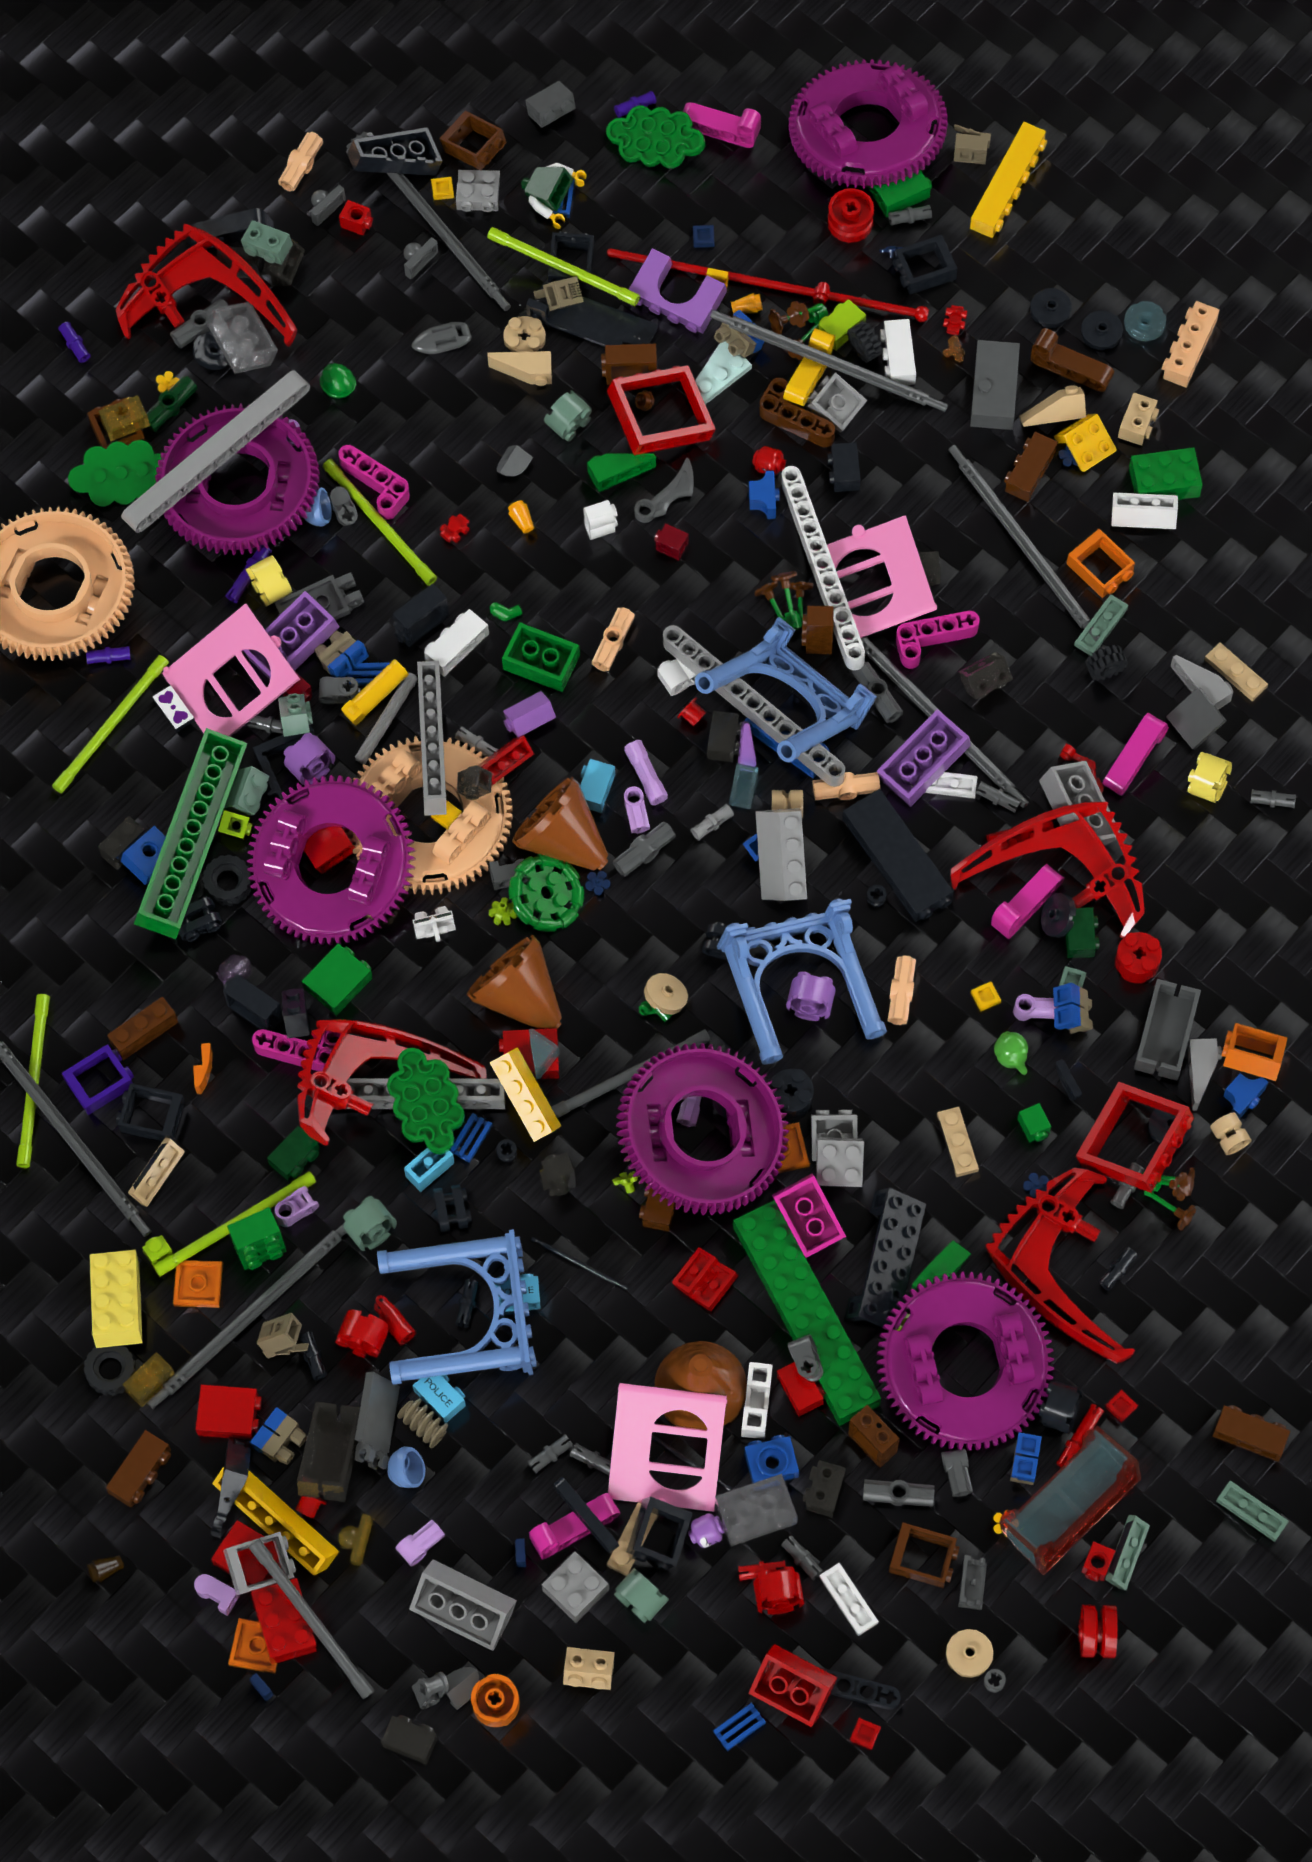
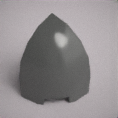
M518 445L510 446L498 463L497 472L504 476L519 475L527 468L533 457Z
M472 1667L454 1670L446 1676L449 1690L445 1694L449 1697L450 1704L457 1710L471 1699L473 1687L479 1681L478 1671Z

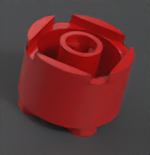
M1143 932L1128 933L1121 940L1115 957V966L1126 981L1144 983L1157 974L1162 959V949L1159 940Z
M348 1310L335 1343L342 1347L353 1349V1354L365 1358L366 1354L378 1357L388 1335L389 1325L374 1315L369 1314L368 1317L360 1316L362 1311Z
M784 1567L776 1572L763 1570L757 1573L753 1586L759 1613H762L763 1609L767 1610L769 1615L784 1614L794 1611V1606L797 1604L800 1607L804 1605L800 1575L795 1572L794 1567Z

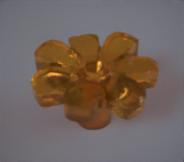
M954 335L948 339L950 347L943 349V354L945 357L953 355L956 361L962 362L965 350L961 348L962 345L958 337Z

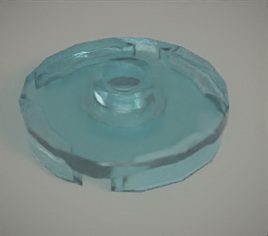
M1141 301L1139 304H1133L1126 311L1124 319L1125 329L1131 337L1137 340H1155L1165 330L1166 315H1164L1162 308L1153 302Z

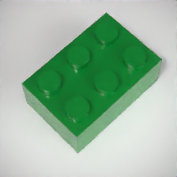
M1194 447L1131 456L1129 471L1134 494L1176 495L1178 500L1200 497L1202 480Z
M519 622L502 657L503 670L563 692L580 657L579 645Z
M270 1207L227 1225L234 1248L244 1270L256 1269L262 1265V1262L269 1259L276 1260L282 1257L283 1253L287 1252L280 1229Z

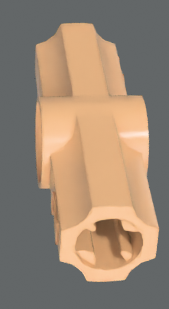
M307 132L298 149H294L290 153L287 167L278 180L279 185L285 190L295 191L304 174H308L311 171L314 157L323 144V139L318 134Z
M624 607L617 608L609 627L604 631V637L592 660V665L601 671L610 670L618 651L623 647V641L635 618V614ZM612 637L618 638L616 641H610L609 639Z
M845 772L844 782L837 787L828 785L822 779L812 780L813 795L815 800L830 798L851 800L856 798L857 795L873 793L880 789L879 775L877 772L859 775Z
M903 955L897 957L895 975L891 983L889 998L891 1002L888 1022L895 1025L907 1024L909 1004L912 1002L913 978L916 959H913L911 956Z

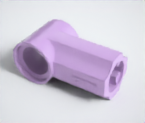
M638 787L628 788L624 793V806L627 811L631 833H643L650 829L643 792ZM636 796L639 798V801L632 803L628 799Z
M1022 994L1016 999L1013 1009L1014 1016L1021 1021H1026L1030 1018L1054 1019V1009L1056 1008L1054 1007V998H1034L1031 995ZM1026 1005L1029 1007V1010H1022L1019 1006Z
M430 1520L414 1535H408L396 1546V1550L410 1566H414L424 1558L431 1547L445 1537V1534L433 1520Z

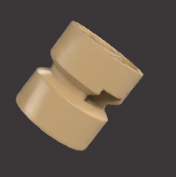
M772 790V810L800 808L803 818V790H790L789 793H786L784 790Z
M1235 1112L1219 1118L1210 1126L1215 1137L1221 1139L1220 1145L1226 1155L1240 1151L1251 1142L1246 1129L1240 1128L1242 1123Z

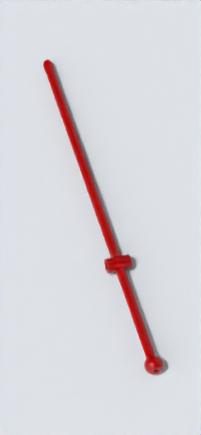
M612 248L607 250V255L614 258L644 263L647 255ZM671 260L673 265L670 269L706 276L708 267ZM728 272V280L812 296L815 305L818 303L825 305L828 300L844 303L849 299L857 306L913 316L919 322L927 321L929 309L925 306L911 308L830 292V286L825 282L818 283V286L814 289Z

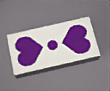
M171 685L153 696V700L176 732L195 721L193 715Z

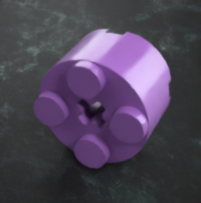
M311 733L304 734L301 740L294 745L288 746L284 751L286 756L284 765L302 785H305V780L313 784L314 777L318 781L321 780V777L326 776L330 771L328 768L329 764H334L335 755L317 736Z
M799 972L797 977L793 978L786 1008L789 1011L790 1008L794 1010V1015L801 1019L819 1021V1018L823 1016L827 1019L831 1013L836 991L833 986V980L825 976L817 977L807 972Z

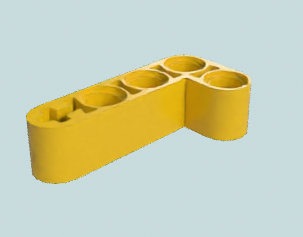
M815 328L808 346L832 355L835 335ZM804 357L790 379L783 399L804 406L827 366Z

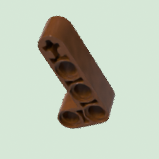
M1043 328L1040 331L1031 352V360L1034 364L1096 391L1103 392L1106 390L1114 375L1113 368L1057 344L1058 335L1054 331Z
M783 378L773 379L760 399L759 412L761 418L821 447L831 446L835 440L834 424L784 400L783 396L788 385L787 381ZM771 406V407H773V408H772V409H766L765 407ZM785 415H790V416H792V417L786 418V417H784V416H785ZM803 424H810L811 426L805 427Z

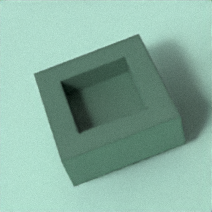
M1065 966L1059 986L1073 983L1082 988L1087 972Z

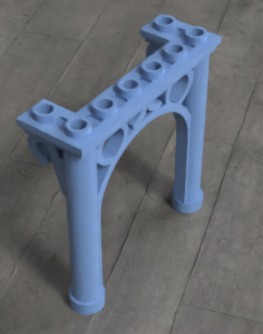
M778 617L772 628L763 637L764 640L761 643L712 670H705L699 673L695 678V685L701 693L708 694L746 674L761 673L775 677L797 690L813 707L817 722L778 744L777 753L779 757L785 762H792L801 753L849 727L857 730L877 696L860 683L850 698L847 697L787 647L795 629Z
M851 899L833 900L830 902L825 913H810L804 918L797 919L793 917L778 924L771 922L757 929L755 927L748 928L747 923H732L725 928L717 947L718 950L721 949L726 954L760 1050L759 1057L762 1064L775 1063L783 1058V1054L760 992V978L763 970L769 963L789 953H813L835 964L844 977L866 1039H875L887 1032L884 1022L879 1017L850 937V933L853 930L852 920L848 914L851 908ZM805 933L803 937V943L802 940H797L792 937L794 935ZM821 933L826 937L827 942L819 946L812 943L809 936ZM780 939V943L774 947L772 952V946L769 941ZM832 942L834 943L837 954L827 949ZM761 947L765 949L767 956L764 960L756 959L750 955L749 950ZM748 964L758 967L754 978Z
M514 1229L509 1230V1233H505V1236L393 1252H387V1250L377 1251L380 1274L451 1264L469 1267L480 1274L486 1281L494 1301V1314L491 1326L478 1344L462 1352L391 1361L389 1364L393 1385L402 1384V1381L493 1368H500L502 1371H513L523 1368L524 1373L528 1372L529 1375H533V1367H537L536 1356L533 1346L529 1347L528 1339L532 1338L531 1325H526L525 1316H530L528 1302H523V1294H527L525 1280L520 1278V1272H524L523 1260L519 1258L523 1257L520 1236L515 1237ZM486 1257L483 1267L470 1260ZM495 1261H500L504 1264L505 1273L500 1278H493L488 1273L490 1265ZM510 1277L512 1295L504 1293L500 1286L496 1287L495 1285L504 1284ZM513 1305L516 1324L508 1318L500 1319V1316L504 1317L506 1309ZM502 1325H508L512 1328L513 1336L508 1342H501L495 1336L496 1331ZM491 1340L498 1348H501L482 1351ZM518 1340L519 1346L513 1347Z

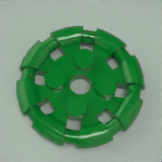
M537 854L536 857L529 856L514 869L515 874L510 878L509 899H512L514 905L512 908L518 918L526 925L534 926L533 929L543 932H555L558 928L564 929L572 924L579 916V908L583 907L584 887L580 885V876L576 869L570 863ZM539 865L541 871L536 873L535 867ZM554 867L560 869L559 873L552 872ZM523 877L528 880L526 885L521 881ZM570 882L572 890L568 891L565 883ZM543 887L550 891L549 899L542 896L541 889ZM523 895H524V900H525V902H526V903H524V904H522V901H521V898H520V896H523ZM568 902L572 903L570 909L564 907ZM534 910L540 913L538 918L533 916ZM555 913L557 920H553L551 915Z

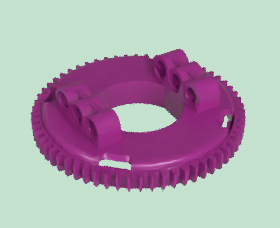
M863 59L861 64L855 60L854 65L847 62L845 67L839 64V69L833 66L832 72L825 70L824 76L819 73L818 80L812 78V84L807 82L806 88L801 89L802 93L797 94L798 99H794V105L791 106L789 132L792 146H794V151L797 152L798 158H801L802 163H806L807 168H811L812 173L817 172L818 177L824 175L825 180L831 178V182L838 181L839 186L846 183L847 188L850 184L854 185L855 189L858 185L863 186V189H865V186H871L873 189L874 185H879L881 188L882 184H887L889 187L891 182H894L896 185L897 180L904 182L906 176L911 179L912 173L918 175L919 169L924 170L925 165L929 166L931 160H935V155H938L939 149H942L947 133V109L945 108V102L942 101V96H939V90H935V85H930V80L925 81L924 75L918 77V71L912 74V68L905 70V65L899 67L896 62L893 66H890L889 61L882 64V61L879 60L878 64H874L873 59H871L870 63H866L865 59ZM873 104L887 108L900 124L891 135L884 139L873 142L856 141L853 132L847 126H844L840 117L853 107ZM936 119L937 124H934L933 133L929 134L932 121ZM845 166L863 168L865 175L850 171L842 172V168Z
M241 403L239 408H235L232 404L231 409H226L225 405H223V410L220 411L216 407L213 413L207 410L206 416L199 413L200 419L198 420L192 417V424L185 422L186 428L179 427L180 434L173 433L174 440L168 439L169 446H164L165 453H161V460H158L159 467L156 468V483L246 408H243ZM282 415L235 453L255 456L269 467L264 492L253 501L245 504H223L208 494L209 481H211L210 474L164 513L165 519H168L169 525H173V530L178 531L180 537L185 536L186 541L192 540V545H196L199 542L200 549L206 545L208 552L214 547L216 554L219 553L220 549H223L224 555L227 554L228 550H231L233 555H235L236 550H240L241 555H243L244 549H248L251 554L254 547L259 552L261 545L268 549L269 542L276 545L275 539L278 538L284 541L282 536L284 533L287 536H291L289 529L296 531L295 524L302 525L301 518L307 519L305 511H312L310 505L314 504L313 497L317 496L316 490H319L318 483L320 479L318 475H320L317 457L309 439L306 438L305 433L301 432L300 427H296L294 421L290 423L288 417L284 419ZM206 425L208 429L207 433L200 436L194 442L187 441V437L192 438L197 433L204 430V426ZM289 437L297 448L301 446L302 451L297 452L286 438ZM179 514L182 515V517L188 522V524L180 517Z
M330 775L329 781H327L326 777L322 776L321 782L314 777L313 784L305 780V787L297 783L298 790L295 791L289 787V795L282 792L284 799L275 798L277 805L269 804L272 811L270 813L267 811L263 812L267 816L266 819H258L262 826L254 827L259 833L251 835L256 839V842L249 843V845L254 847V850L248 851V854L252 855L253 859L247 860L248 863L253 864V867L248 868L247 871L254 873V875L248 878L256 882L251 885V888L258 889L253 895L261 897L257 901L259 905L265 904L262 911H270L267 917L270 919L275 917L273 923L276 925L281 923L280 929L285 930L287 928V933L290 935L295 931L294 937L300 938L302 935L303 941H308L310 937L311 943L314 944L317 939L321 945H324L326 939L329 945H333L334 939L337 944H341L342 938L346 943H350V936L355 941H358V933L362 937H366L365 930L374 933L372 926L375 925L380 929L379 921L382 920L388 923L385 916L388 914L393 917L392 908L400 909L396 904L397 901L404 902L402 897H400L401 894L408 895L404 887L412 886L407 881V878H414L409 873V870L415 869V866L409 864L410 861L416 860L415 857L409 855V853L415 852L414 848L409 847V845L414 843V840L407 839V837L412 835V832L404 831L409 827L408 823H401L405 817L403 815L397 816L401 810L399 808L393 809L395 803L393 801L387 803L390 798L387 795L381 798L383 792L380 790L375 792L376 788L373 785L368 788V783L364 781L360 786V780L355 779L352 784L350 777H347L344 782V778L340 775L337 781H335L333 775ZM388 814L392 816L389 818V820L391 821L397 836L393 835V832L388 822L386 821V817ZM334 826L347 828L356 834L363 847L350 886L341 892L333 894H321L312 891L302 879L299 869V863L308 838L323 828ZM264 882L267 884L268 889L271 895L273 896L274 900L271 899ZM366 915H371V917L374 919L372 920L369 917L363 922L354 925L353 927L355 930L350 929L351 923L363 918Z
M693 1043L690 1049L687 1044H684L681 1049L678 1045L673 1048V1051L668 1048L665 1054L661 1051L657 1057L653 1056L650 1062L646 1061L643 1064L644 1067H640L637 1070L638 1074L635 1073L631 1077L633 1080L627 1083L629 1088H625L623 1091L626 1096H622L620 1099L624 1104L619 1105L618 1110L622 1112L616 1118L622 1121H619L616 1127L622 1128V1130L618 1131L617 1136H623L618 1142L620 1145H625L621 1153H628L624 1161L632 1162L628 1169H636L633 1177L640 1175L639 1184L646 1182L648 1185L645 1190L647 1191L652 1188L654 1190L652 1193L653 1197L660 1194V1202L665 1198L668 1199L667 1206L675 1202L676 1210L683 1205L684 1212L692 1208L693 1214H696L701 1209V1214L705 1215L707 1209H709L710 1214L713 1215L716 1209L719 1214H722L725 1208L728 1212H731L733 1206L736 1210L741 1207V1203L746 1206L749 1200L751 1202L754 1201L756 1195L759 1197L763 1192L762 1190L765 1191L769 1187L768 1184L774 1181L773 1177H776L779 1173L777 1169H780L783 1165L780 1161H783L786 1157L782 1153L787 1151L788 1148L784 1145L789 1139L783 1136H786L789 1130L783 1129L788 1125V1122L782 1121L787 1113L780 1112L784 1104L778 1105L777 1103L781 1099V1096H774L777 1088L770 1089L769 1086L772 1081L765 1082L766 1074L760 1076L758 1074L760 1067L755 1070L752 1068L753 1061L746 1064V1056L738 1059V1052L733 1056L729 1055L730 1048L725 1052H721V1046L713 1050V1044H710L705 1049V1045L702 1043L697 1049L696 1044ZM739 1067L738 1072L744 1075L751 1083L756 1081L757 1084L754 1087H750L735 1074V1069ZM651 1076H653V1079L647 1084L642 1092H637L638 1089H641L643 1085L646 1083V1081ZM693 1096L707 1097L721 1104L726 1109L730 1147H732L730 1154L716 1161H700L685 1154L674 1141L671 1112L675 1104L682 1099ZM762 1169L763 1171L759 1177L752 1183L754 1186L750 1188L749 1182Z
M952 1272L950 1279H948L946 1274H943L941 1276L942 1281L935 1276L933 1278L934 1284L929 1279L925 1281L926 1288L918 1284V1293L916 1290L911 1289V1298L905 1294L903 1299L906 1303L898 1301L896 1305L900 1310L893 1308L891 1312L895 1317L888 1316L886 1319L891 1325H883V1329L888 1332L880 1334V1337L885 1339V1341L879 1342L878 1346L884 1349L877 1352V1355L883 1356V1359L877 1361V1364L883 1365V1368L878 1370L877 1373L884 1374L885 1376L879 1382H886L887 1384L882 1391L889 1390L890 1394L885 1399H893L894 1402L890 1405V1408L897 1406L899 1409L895 1415H904L901 1423L909 1420L908 1429L914 1426L917 1427L915 1435L923 1431V1440L932 1436L931 1444H934L939 1439L940 1447L949 1442L948 1449H953L954 1445L957 1444V1449L962 1450L963 1446L966 1445L967 1451L972 1449V1444H974L976 1450H980L981 1443H983L985 1449H988L990 1446L989 1441L992 1442L993 1446H997L998 1438L1004 1443L1007 1441L1006 1434L1012 1439L1015 1437L1013 1430L1021 1433L1022 1430L1019 1425H1022L1024 1428L1028 1427L1026 1419L1033 1421L1035 1418L1031 1413L1038 1414L1040 1410L1036 1405L1041 1406L1043 1403L1040 1398L1048 1397L1044 1391L1049 1385L1046 1383V1380H1052L1053 1376L1047 1373L1054 1370V1367L1048 1366V1363L1054 1361V1358L1048 1357V1354L1053 1352V1349L1046 1347L1052 1341L1044 1339V1336L1049 1331L1042 1332L1041 1328L1045 1325V1322L1038 1324L1037 1320L1041 1315L1033 1316L1032 1312L1036 1308H1027L1029 1300L1022 1302V1293L1018 1296L1013 1295L1016 1288L1010 1291L1006 1290L1008 1283L1000 1287V1279H996L994 1283H991V1276H988L984 1281L982 1280V1273L978 1274L977 1278L974 1279L973 1272L968 1274V1278H965L964 1272L959 1274V1278H957L955 1272ZM994 1293L997 1294V1295H999L1000 1297L1004 1298L1005 1300H1007V1301H1008L1009 1303H1011L1012 1305L1008 1304V1303L1005 1302L1003 1299H1001V1298L995 1296ZM910 1309L911 1314L906 1320L902 1329L900 1331L894 1330L899 1328L903 1319L907 1315L906 1310ZM957 1325L972 1326L980 1329L992 1339L1000 1371L996 1382L985 1394L977 1397H961L948 1392L941 1386L932 1346L938 1335L949 1327ZM1032 1390H1035V1393L1033 1392V1394H1032V1396H1031L1029 1402L1027 1403V1405H1026L1025 1408L1023 1409V1405L1025 1404V1402H1026L1027 1399L1029 1398V1396H1030ZM919 1416L925 1417L930 1422L938 1425L940 1432L935 1433L936 1428L930 1426L922 1419H919L918 1421H916V1419Z

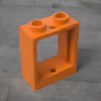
M1100 529L1070 552L1067 558V565L1102 598L1107 594H1113L1122 581L1126 582L1134 575L1135 562ZM1099 547L1122 568L1105 585L1081 563Z
M1235 1023L1233 1031L1228 1030L1221 1055L1225 1057L1223 1066L1276 1081L1287 1037ZM1235 1045L1272 1055L1273 1057L1270 1059L1234 1047Z

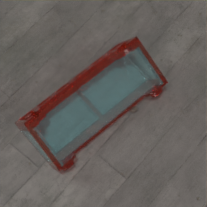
M1098 1425L1083 1435L1082 1448L1019 1510H1007L1000 1518L1001 1531L1043 1575L1141 1480L1139 1461Z

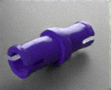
M652 91L638 97H630V100L615 105V113L618 118L627 115L633 107L642 105L647 107L655 104L656 97Z
M70 322L61 324L58 330L67 341V347L72 349L80 363L86 362L91 355L83 345V339L80 335L76 334Z
M129 646L111 649L110 647H105V649L87 650L86 652L87 664L100 662L111 664V661L131 660Z

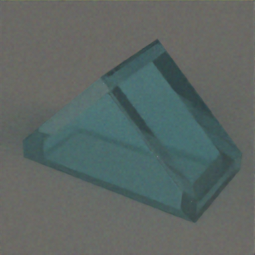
M737 763L729 805L751 809L758 783V767Z
M529 1029L536 1079H540L559 1056V1046L536 1030Z

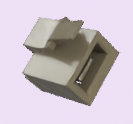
M954 124V130L964 133L956 134L954 161L985 164L991 133H981L971 128L967 129Z
M577 276L543 285L544 289L533 292L535 300L546 297L550 311L584 302L583 297L580 296L582 294H579L581 291L578 292L580 286H577L579 283L576 284L578 282Z
M292 1313L264 1322L257 1344L263 1350L262 1353L267 1358L277 1355H290L291 1352L307 1351L309 1343L296 1344L302 1324Z

